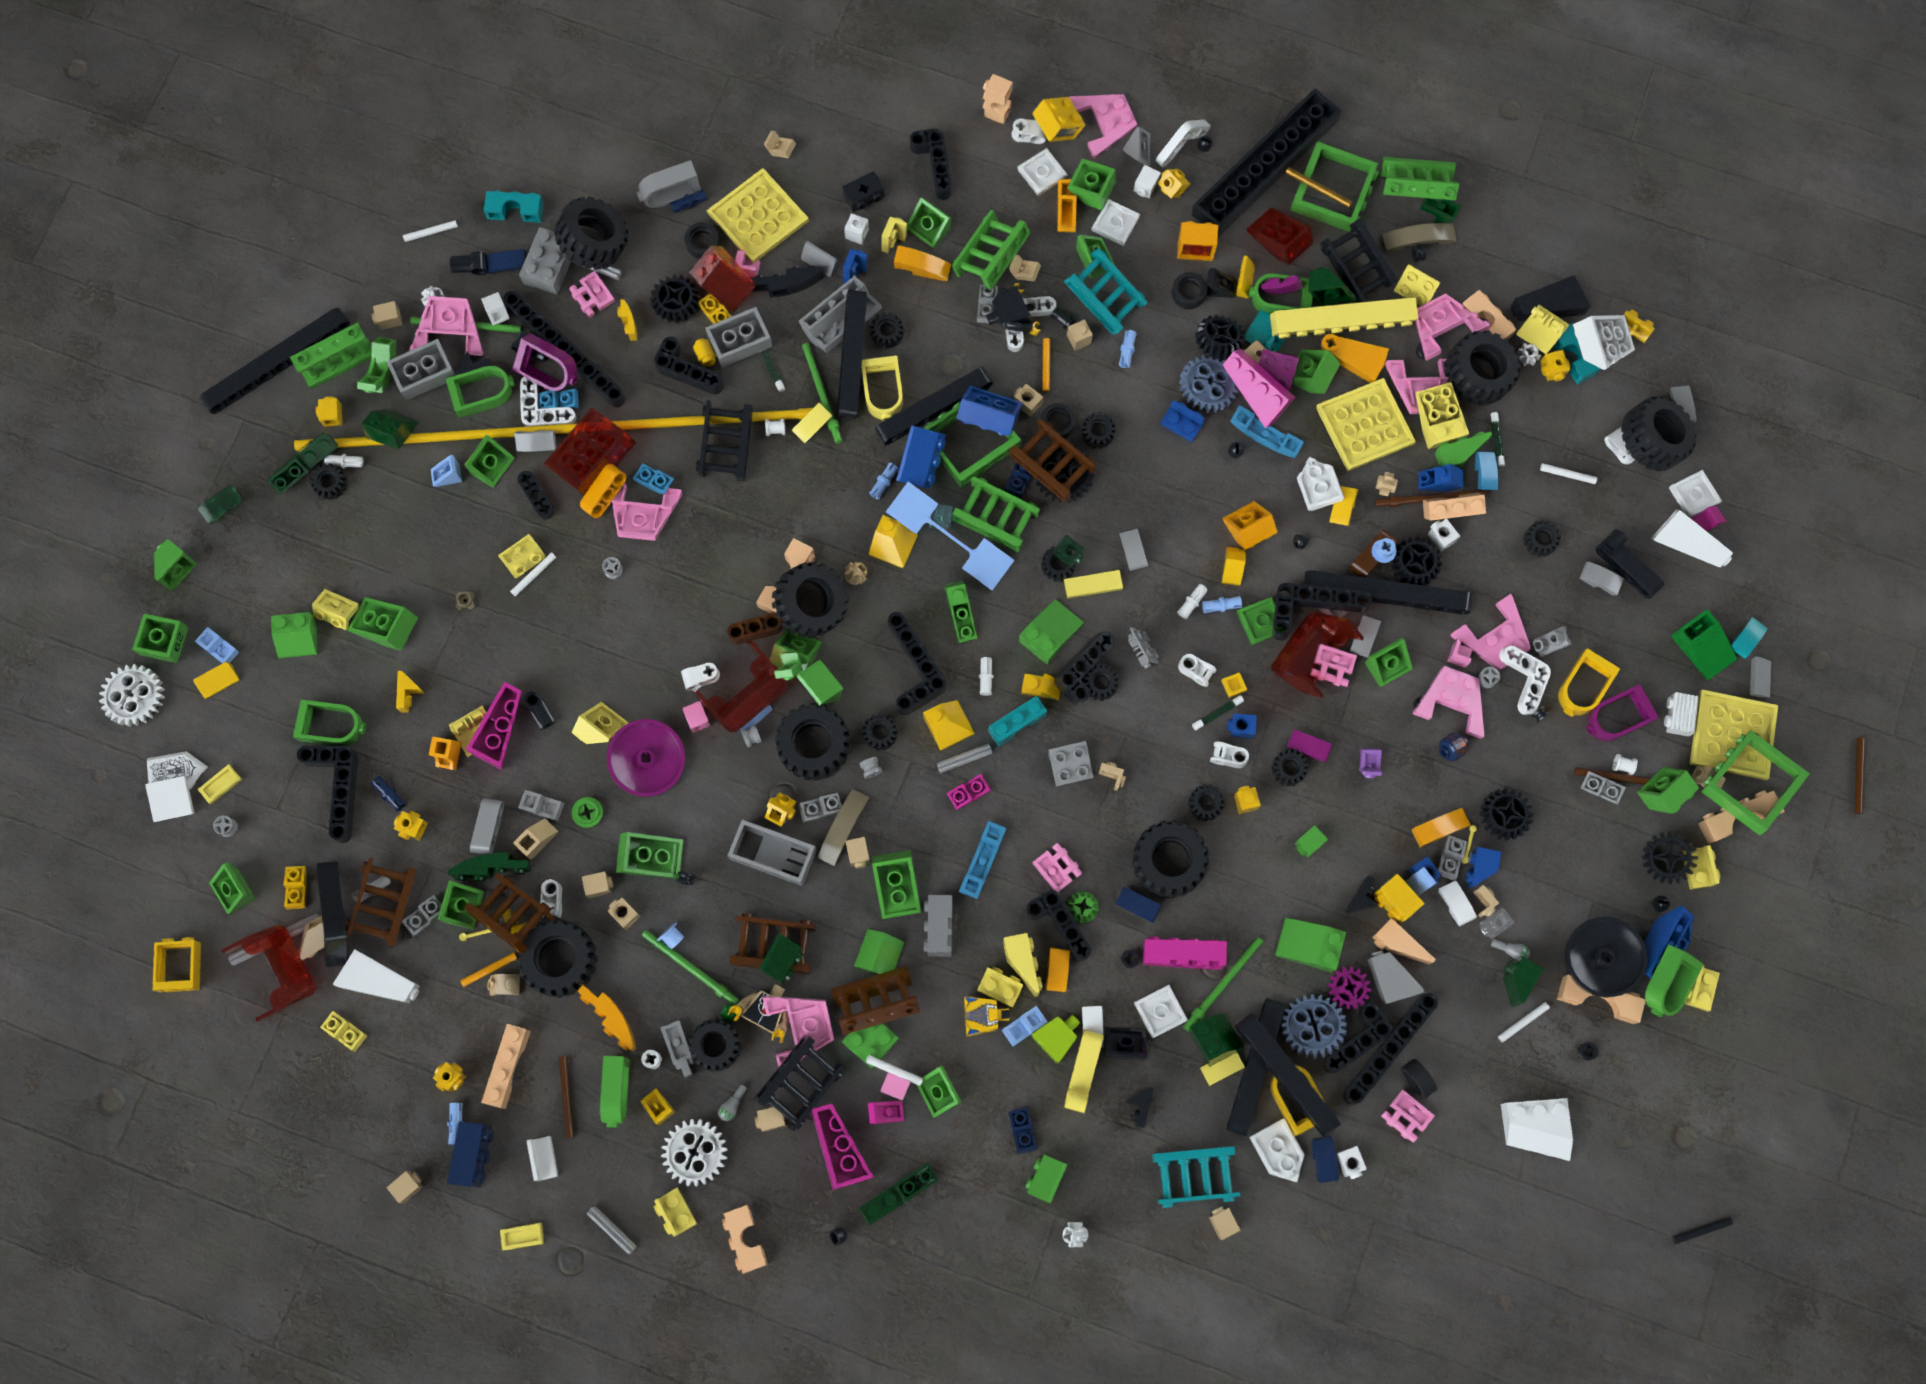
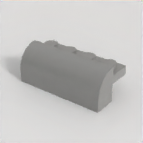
M855 276L799 320L809 340L826 353L843 340L848 290L867 292L865 322L882 309L881 304L869 295L866 285Z

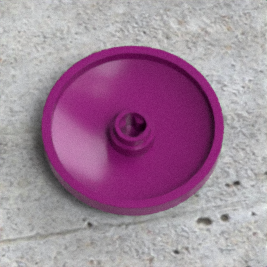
M652 719L635 720L620 728L611 739L606 755L607 768L613 781L625 792L639 797H652L666 792L678 781L685 765V751L679 736L666 724Z

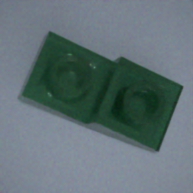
M229 485L203 503L198 510L208 523H214L224 512H230L242 499L232 485Z

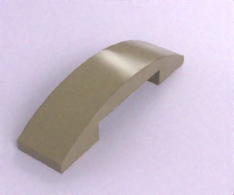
M1445 223L1408 226L1382 234L1385 252L1403 250L1405 246L1438 242V245L1457 242L1454 225Z
M854 789L851 790L824 840L817 856L818 859L835 867L843 851L845 841L850 836L870 797Z

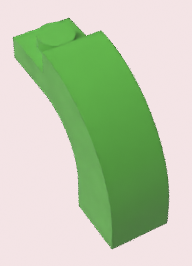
M378 337L372 342L370 367L367 374L358 381V389L364 390L367 393H383L386 390L392 376L386 361L396 357V340Z

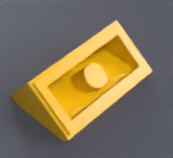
M1244 256L1236 291L1237 297L1249 298V289L1252 286L1255 265L1248 256Z
M228 661L193 680L204 699L240 681L232 664Z

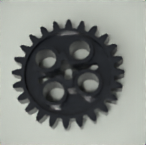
M1059 446L1042 464V468L1046 472L1048 469H1053L1057 465L1053 461L1059 463L1067 452ZM1073 458L1056 475V480L1059 483H1065L1081 464ZM1086 470L1074 483L1075 485L1070 487V498L1076 501L1077 495L1082 498L1083 491L1088 493L1089 488L1087 486L1092 487L1093 482L1091 480L1094 479V474ZM1036 481V486H1041L1040 492L1046 491L1045 497L1047 498L1049 495H1052V501H1054L1057 496L1042 483Z

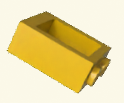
M184 937L182 941L165 938L162 939V942H154L153 991L177 992L200 990L201 942L195 941L193 937ZM191 948L190 980L165 982L166 950Z

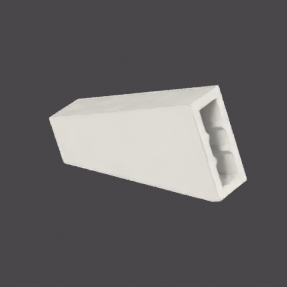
M1678 509L1672 513L1651 537L1656 542L1717 567L1726 566L1732 559L1730 557L1733 554L1732 551Z
M355 949L333 985L342 989L410 1003L411 1000L414 1001L420 987Z

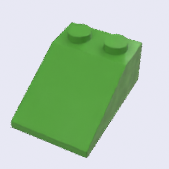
M364 597L348 631L388 648L401 651L418 617L405 607Z
M1055 599L1019 635V642L1048 665L1084 625V622Z
M631 832L620 834L616 873L678 879L683 839Z
M911 850L873 856L872 866L882 919L921 913Z
M1285 918L1275 956L1333 973L1337 970L1346 932L1328 926Z

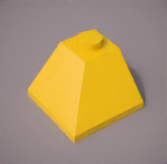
M882 515L873 537L869 555L903 569L918 534L913 533L899 521Z
M958 700L939 704L923 712V718L940 751L975 734Z

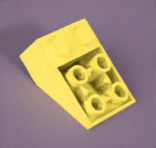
M1451 382L1416 392L1422 432L1428 450L1437 448L1445 442L1454 443L1459 438L1469 435Z
M1028 933L1004 937L1003 945L1007 963L1032 994L1037 997L1039 991H1042L1041 978L1036 977L1035 971H1038V963L1036 957H1032L1031 953L1034 952L1032 937L1028 938Z

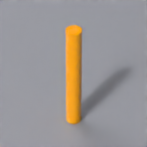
M1049 338L1043 339V392L1050 391Z
M513 952L461 979V984L465 987L517 960L516 953Z

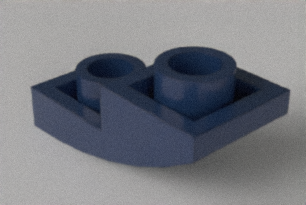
M519 249L486 255L488 273L495 274L507 270L511 272L521 270L526 260V251Z
M1016 462L1004 491L1021 499L1031 474Z
M1123 887L1116 902V905L1154 923L1162 905L1126 887Z
M1028 1107L1008 1111L1017 1154L1036 1151L1037 1145Z
M1332 1137L1312 1139L1313 1159L1316 1161L1317 1181L1323 1183L1339 1180L1337 1158Z

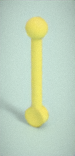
M1471 825L1469 828L1471 832L1466 846L1464 858L1461 861L1463 864H1467L1469 862L1468 854L1470 851L1474 832L1477 831V827L1475 825Z
M486 929L470 934L461 933L459 939L466 941L470 937L490 933L491 931Z

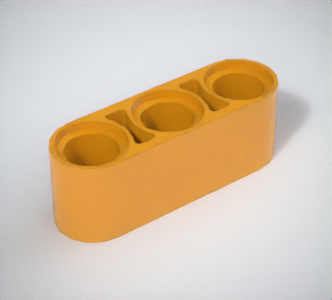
M613 464L606 465L582 498L580 507L593 518L602 516L625 483L626 474Z

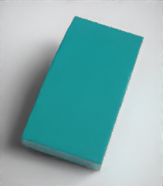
M1752 617L1732 642V649L1746 659L1768 628Z

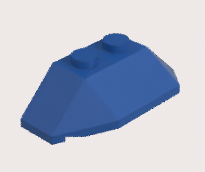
M1679 906L1657 918L1644 941L1647 951L1645 975L1650 979L1668 944L1683 951H1686L1690 944L1694 916L1683 906Z

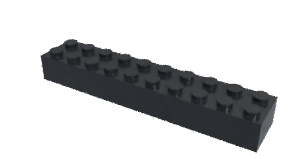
M1314 88L1193 205L1191 215L1201 224L1212 223L1218 225L1219 237L1287 171L1288 167L1295 164L1338 122L1342 110Z

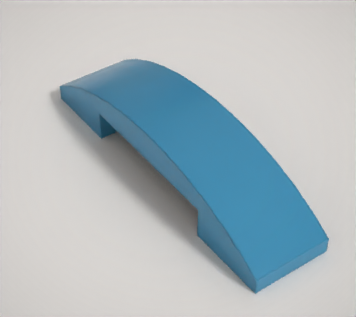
M1239 405L1230 420L1234 426L1258 443L1292 458L1296 457L1304 443L1302 440L1289 433L1285 435L1271 426L1265 428L1262 422L1254 417L1255 414Z
M988 821L959 890L960 893L978 899L1005 834V827Z

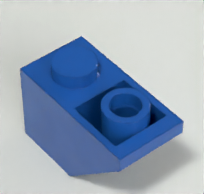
M1452 464L1418 472L1419 490L1447 492L1463 488V470Z
M1477 847L1473 852H1470L1469 863H1471V867L1467 871L1465 879L1468 882L1467 888H1473L1498 871L1500 851Z

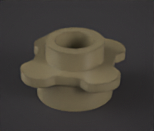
M472 591L458 592L456 594V608L458 610L463 608L472 610L475 607L473 603L475 594Z

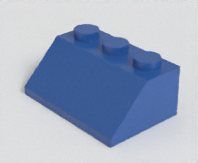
M970 386L962 397L957 419L965 424L977 425L983 430L996 431L999 435L1010 436L1014 430L1023 402Z
M911 425L896 481L910 482L912 485L931 489L935 482L934 474L936 468L940 464L941 449L945 446V434Z

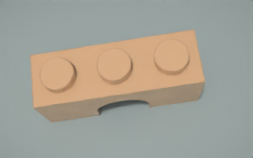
M992 74L990 80H986L983 90H985L983 96L985 100L983 104L985 117L1004 125L1011 111L1012 101L1008 100L1012 93L1013 82L995 74Z
M1480 290L1462 303L1464 309L1470 313L1474 312L1478 315V318H1483L1489 322L1490 329L1487 331H1491V334L1497 333L1501 335L1502 339L1506 338L1508 340L1516 331L1514 324L1507 320L1501 310L1495 307L1490 302L1489 297Z
M1472 493L1459 495L1460 497L1423 500L1424 519L1432 521L1486 514L1485 495Z
M749 1205L724 1213L725 1218L722 1219L725 1231L729 1230L731 1238L728 1241L731 1250L736 1251L738 1258L735 1259L738 1271L742 1270V1273H747L768 1265L762 1245L748 1247L743 1242L742 1236L744 1231L748 1227L755 1225Z

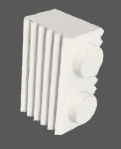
M1675 692L1668 697L1666 708H1669V711L1664 720L1667 733L1688 737L1694 734L1699 696Z

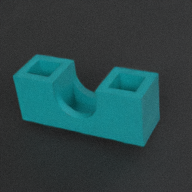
M499 190L486 191L484 213L489 220H506V214L510 209L519 208L523 222L541 223L544 202L541 195L537 193L523 194L516 191L510 193Z
M1571 323L1554 344V348L1556 351L1572 352L1577 357V361L1573 362L1570 366L1569 372L1578 385L1595 377L1601 368L1583 359L1578 339L1575 336L1574 323Z
M1035 696L988 726V732L997 746L1000 747L1014 738L1026 726L1030 725L1031 727L1045 718L1047 710L1039 698Z

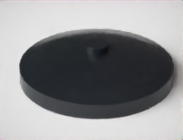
M1597 917L1583 922L1574 929L1565 946V964L1570 977L1582 990L1594 996L1610 998L1626 994L1640 983L1646 971L1647 951L1642 938L1633 927L1616 918Z

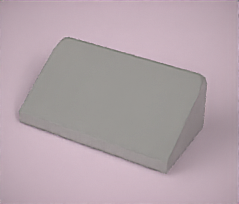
M806 241L801 260L810 266L823 267V274L831 277L838 268L837 259L809 241Z
M1756 656L1751 659L1750 696L1770 698L1771 661Z

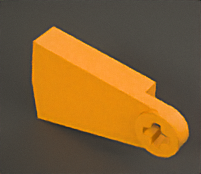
M1334 334L1324 336L1321 342L1322 350H1329L1342 367L1369 383L1376 381L1389 351L1388 348L1339 337ZM1330 340L1333 341L1332 347H1328Z

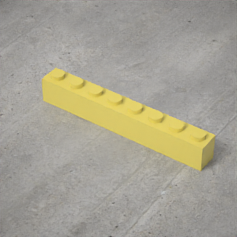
M1416 297L1280 310L1271 313L1270 320L1272 336H1279V339L1289 338L1293 334H1296L1297 337H1303L1313 332L1314 335L1325 334V331H1332V334L1341 333L1343 329H1349V332H1354L1364 327L1367 330L1377 329L1378 326L1392 328L1395 327V324H1401V327L1410 326L1412 322L1418 320Z

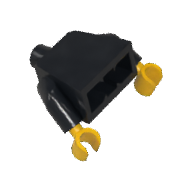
M1015 283L1014 287L1001 288L992 301L994 311L985 315L989 325L999 321L1003 330L1008 329L1010 331L1029 332L1033 336L1038 335L1041 330L1036 328L1040 324L1037 321L1031 324V315L1021 296L1024 290L1018 289L1020 284Z

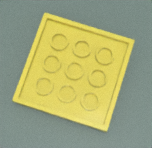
M764 168L707 210L708 215L741 251H745L746 257L752 264L809 222V218Z
M1384 378L1316 406L1347 472L1416 443Z
M1700 690L1690 765L1715 768L1720 761L1724 762L1727 759L1724 756L1731 747L1735 748L1737 746L1735 741L1742 733L1746 735L1750 730L1773 746L1778 705ZM1747 744L1726 772L1768 780L1771 761Z

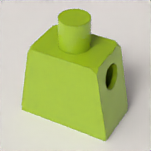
M1073 1015L1065 1022L1056 1017L1034 1032L1031 1037L1058 1064L1076 1040L1077 1035L1073 1030L1080 1022Z

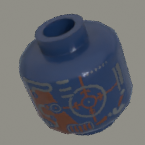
M1452 733L1440 741L1439 753L1449 761H1456L1466 755L1469 743L1465 736Z

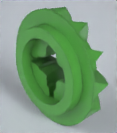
M592 797L579 799L572 808L574 822L583 828H593L596 824L600 823L603 817V807L598 800ZM585 806L590 811L593 810V812L590 814V820L589 818H587L586 815L582 816L583 813H585Z
M1085 891L1072 895L1068 901L1067 908L1075 921L1086 923L1096 917L1099 905L1095 896ZM1086 899V906L1092 909H1085L1081 915V908L1076 905L1082 904V901Z

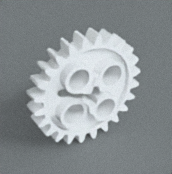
M133 664L132 669L125 665L124 671L118 668V674L111 672L113 678H105L108 684L101 685L105 689L104 692H99L104 697L99 702L105 704L101 709L107 711L105 713L107 717H111V720L114 722L118 721V724L122 726L125 723V725L131 727L132 722L139 726V720L147 723L146 717L148 716L153 719L151 713H159L156 707L163 706L159 702V699L165 698V696L160 694L165 691L163 687H160L163 682L158 679L159 676L153 673L151 669L148 668L146 670V667L142 665L138 667L136 664ZM133 679L132 684L130 686H127L128 681ZM148 689V693L143 696V692ZM121 695V699L116 702V698ZM137 705V708L131 712V708Z
M691 1119L690 1125L683 1121V1128L675 1125L677 1132L669 1131V1134L672 1136L671 1139H664L668 1146H662V1149L667 1150L665 1154L661 1155V1157L667 1158L663 1165L670 1166L666 1171L667 1173L674 1172L672 1179L680 1177V1184L686 1180L687 1186H690L692 1181H694L695 1186H698L699 1180H701L705 1185L707 1184V1177L713 1181V1173L720 1175L718 1167H725L721 1160L727 1159L726 1156L722 1155V1152L728 1151L727 1148H722L726 1140H719L722 1133L715 1134L716 1126L709 1129L710 1122L703 1126V1122L700 1119L697 1125H695L694 1119ZM689 1133L695 1136V1141L691 1145L685 1142V1137ZM700 1136H703V1140L697 1148L699 1155L693 1157L689 1169L686 1170V1165L692 1157L690 1150L696 1149ZM706 1142L713 1144V1150L710 1153H705L703 1150V1145ZM680 1152L686 1155V1160L682 1164L676 1161V1156ZM701 1160L704 1163V1169L701 1172H696L694 1165L697 1161Z

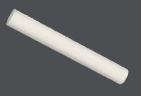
M456 220L405 234L403 238L405 242L457 228L458 225Z
M1543 463L1540 466V471L1595 484L1597 481L1595 476Z
M551 552L510 592L516 597L556 559V556Z
M1546 1002L1542 1003L1498 1035V1039L1503 1043L1550 1009L1549 1005Z
M868 1055L866 1059L868 1064L919 1086L922 1084L923 1078L871 1055Z

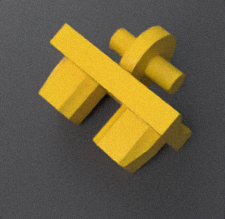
M1633 309L1626 311L1624 315L1630 335L1645 343L1655 329L1653 327L1654 323L1648 319L1641 320L1638 318V313Z

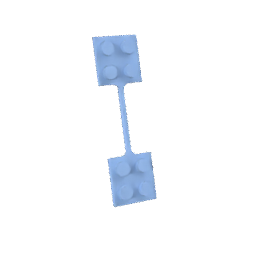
M907 482L886 512L915 534L918 533L925 523L935 526L969 552L970 557L962 569L990 590H993L1014 560L985 538L976 549L968 548L931 520V514L938 506V503L910 482Z

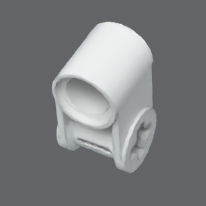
M1017 119L1013 123L1012 138L1015 141L1042 144L1046 141V136L1036 120Z
M1621 427L1606 436L1604 440L1607 447L1613 451L1620 462L1631 464L1635 459L1632 458L1631 452L1626 449V443L1622 439L1623 432H1621Z
M1192 654L1184 655L1178 664V669L1182 674L1204 687L1209 685L1210 677L1217 671L1213 665L1204 662ZM1184 661H1190L1193 667H1185Z
M705 663L681 671L687 691L715 683L720 678V672L713 663ZM709 670L713 671L712 676L707 675L709 674Z
M1214 742L1215 749L1210 762L1239 769L1246 766L1249 759V753L1246 749L1224 742ZM1241 754L1245 760L1238 762L1234 756Z
M549 879L544 881L541 886L540 904L544 902L550 908H553L550 913L557 918H561L562 886L555 880ZM551 884L556 886V891L553 894H549L547 891Z

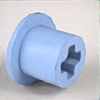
M1385 538L1374 543L1371 552L1375 560L1387 563L1394 559L1396 547L1393 540Z
M674 922L658 937L657 941L662 939L672 949L684 936L676 929L675 925L677 923Z

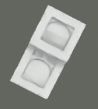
M1457 881L1439 888V894L1448 905L1449 912L1459 927L1477 918L1469 900Z
M1102 1006L1082 1007V1032L1085 1029L1103 1034Z

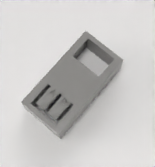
M742 820L727 856L730 860L803 886L817 849L814 845ZM746 831L763 837L754 861L737 855ZM791 849H797L799 851L808 853V855H803L801 853L792 851ZM787 859L793 860L804 865L803 867L799 866L797 864L788 862ZM783 870H786V871L792 872V873H794V874H797V875H799V878H798V877H795V876H793V875L784 873Z

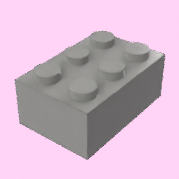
M539 227L519 276L524 285L558 295L571 260L569 261L566 258V254H562L559 250L560 245L556 244L554 232Z
M756 307L705 328L707 337L722 368L772 347L770 335Z
M438 339L386 361L400 393L406 401L447 383L446 378L456 376Z

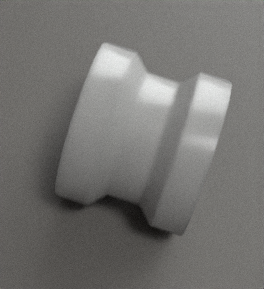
M609 557L603 561L602 569L609 579H617L622 575L623 567L617 558Z
M1494 667L1484 668L1478 675L1480 686L1486 689L1495 686L1500 680L1499 671Z
M752 725L750 729L740 730L747 748L751 747L754 743L759 744L762 742L755 725Z
M877 757L866 759L859 764L864 770L863 775L865 779L873 778L883 772L882 768L877 764Z
M223 815L215 819L213 829L223 837H231L237 832L238 825L235 820Z

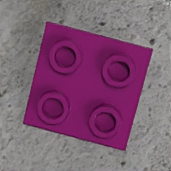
M1263 349L1259 365L1284 388L1290 391L1299 358L1294 357L1292 354L1287 353L1285 355Z

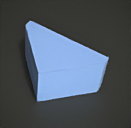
M449 455L430 469L433 487L462 482L460 464L454 455Z

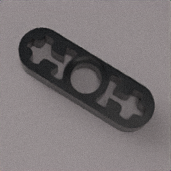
M530 471L521 472L518 475V483L538 516L544 520L552 518L554 508L533 473ZM525 477L529 479V481L532 484V487L529 488L527 483L524 482ZM534 491L541 492L540 498L536 500L531 498V494ZM542 502L548 510L546 514L542 512L543 510L540 506Z

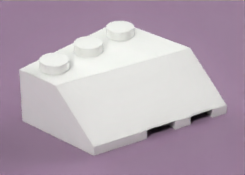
M1625 315L1590 316L1573 324L1583 359L1603 370L1635 350Z
M1567 1098L1501 1104L1506 1145L1570 1161L1573 1136Z

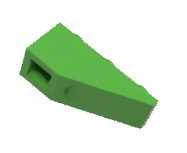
M1479 432L1471 438L1462 437L1451 444L1449 442L1442 443L1435 452L1439 467L1452 464L1461 468L1488 442L1492 433Z
M961 580L945 584L946 596L958 642L977 639L965 583Z

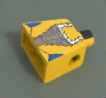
M964 997L966 1037L998 1030V1021H1010L1009 1008L997 1009L996 1000Z

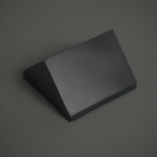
M1106 1027L1104 1058L1146 1060V1029Z

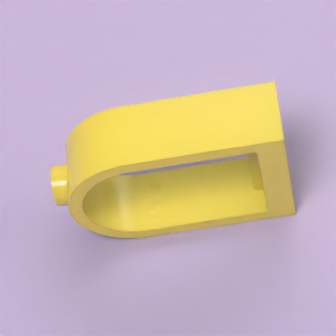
M897 356L862 360L861 369L867 409L872 416L885 421L898 414L903 406ZM895 370L898 401L889 409L876 408L869 399L866 374Z

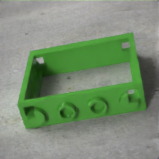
M1317 141L1304 173L1305 176L1311 179L1319 156L1368 173L1367 179L1351 218L1303 201L1307 185L1302 182L1290 211L1349 232L1351 231L1350 225L1361 218L1358 216L1359 212H1363L1367 201H1364L1365 196L1369 197L1373 186L1370 183L1377 178L1379 173L1376 170L1378 163Z
M961 402L955 404L948 413L943 412L933 423H927V426L924 428L939 432L957 420ZM1013 430L1010 436L1006 435L1007 442L960 474L942 450L940 462L961 488L969 483L973 476L978 477L1010 455L1009 450L1014 445L1020 448L1021 439Z
M1750 730L1746 735L1742 733L1735 741L1737 746L1735 748L1731 747L1724 755L1727 759L1724 762L1720 761L1713 769L1716 773L1706 778L1703 783L1706 786L1701 792L1760 836L1768 830L1810 773ZM1747 744L1793 777L1792 781L1763 819L1759 818L1716 785Z

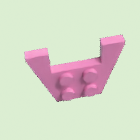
M1124 94L1069 97L1078 113L1092 109L1104 136L1088 142V148L1093 159L1099 157L1103 151H1107L1111 148V145L1118 140L1120 141L1137 128V122Z
M1443 294L1417 308L1418 320L1415 323L1426 361L1441 354L1442 349L1434 340L1435 337L1463 323H1466L1472 333L1479 330L1483 333L1490 329V324L1486 320L1482 321L1478 318L1477 314L1474 312L1470 313L1464 309L1462 304L1447 294Z
M429 296L419 328L416 330L414 341L410 346V351L427 344L429 333L466 335V352L468 351L470 355L484 356L469 300Z
M1439 359L1438 361L1440 377L1406 378L1403 360H1387L1385 366L1409 414H1419L1416 392L1447 383L1449 378L1445 376L1444 372L1446 369L1444 366L1446 359Z
M623 484L612 500L618 537L656 541L679 502L682 490L668 488L663 496L662 505L625 501L627 485Z
M1511 594L1496 604L1507 621L1480 639L1474 636L1466 624L1450 635L1455 640L1460 639L1464 646L1473 649L1475 653L1480 655L1481 659L1498 671L1507 666V664L1501 661L1499 656L1502 648L1515 646L1526 653L1531 650ZM1510 651L1507 652V654H1509V658H1513V657L1510 655Z
M1446 666L1442 667L1426 694L1423 695L1420 700L1421 702L1414 709L1413 715L1429 720L1432 718L1435 703L1468 714L1465 734L1479 739L1483 738L1484 725L1479 678Z
M775 996L762 997L767 1016L783 1011L788 1012L795 1046L804 1035L810 1036L815 1040L812 1045L815 1051L834 1040L825 1000ZM792 1050L775 1054L778 1067Z

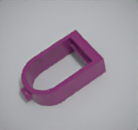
M532 333L521 338L513 371L551 391H559L568 385H575L578 380L575 361L568 353ZM533 349L561 365L564 371L563 382L557 381L529 365Z
M1639 684L1598 704L1589 713L1586 729L1590 735H1594L1597 739L1609 742L1654 722L1659 717ZM1629 695L1643 721L1619 733L1604 731L1597 721L1599 709Z

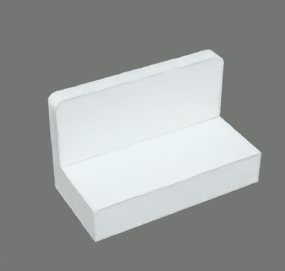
M551 1136L527 1140L534 1181L558 1177Z

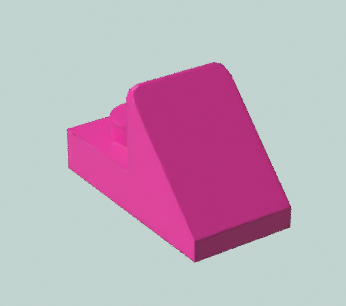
M1717 506L1708 507L1702 513L1690 518L1707 532L1726 522Z
M902 1101L868 1103L870 1124L876 1125L905 1121Z

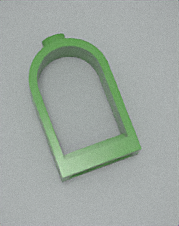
M1266 274L1257 280L1255 286H1250L1249 297H1252L1253 305L1258 311L1262 310L1271 314L1280 310L1311 308L1313 296L1308 291V278L1299 277L1304 285L1301 288L1300 308L1270 304L1263 301L1258 294L1261 285L1265 284L1267 280L1278 277L1283 282L1289 277L1287 275Z
M486 366L446 378L454 410L459 419L502 406L510 399L512 386H515L512 375L507 376L501 368L496 366ZM489 377H500L505 380L504 388L498 395L465 405L460 386Z
M301 700L293 737L302 742L349 746L354 744L365 733L366 723H363L360 715L349 706ZM313 709L350 713L353 715L354 727L343 738L308 735Z
M1668 944L1646 989L1645 1000L1647 1006L1652 1008L1650 1012L1661 1018L1663 1014L1672 1016L1679 1012L1704 964L1687 952Z
M603 1056L600 1116L601 1122L607 1123L606 1127L619 1128V1123L623 1124L626 1118L630 1059L624 1056Z

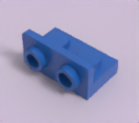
M858 249L849 250L843 266V284L853 276L857 277L858 271L867 272L868 255Z
M1173 400L1160 425L1192 443L1203 426L1205 418L1201 413L1188 409L1184 403Z

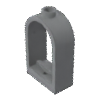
M690 160L648 175L639 183L640 191L636 193L639 201H644L647 207L659 208L683 198L686 194L690 195L701 189L696 171Z

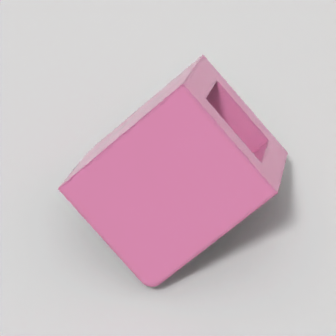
M738 250L734 263L735 274L746 277L757 276L760 261L758 260L752 264L746 258L745 251Z
M1457 639L1452 645L1447 662L1466 668L1471 662L1470 656L1473 649L1460 645L1461 640Z
M700 701L683 708L692 733L710 726Z
M888 1072L880 1092L903 1100L911 1082Z

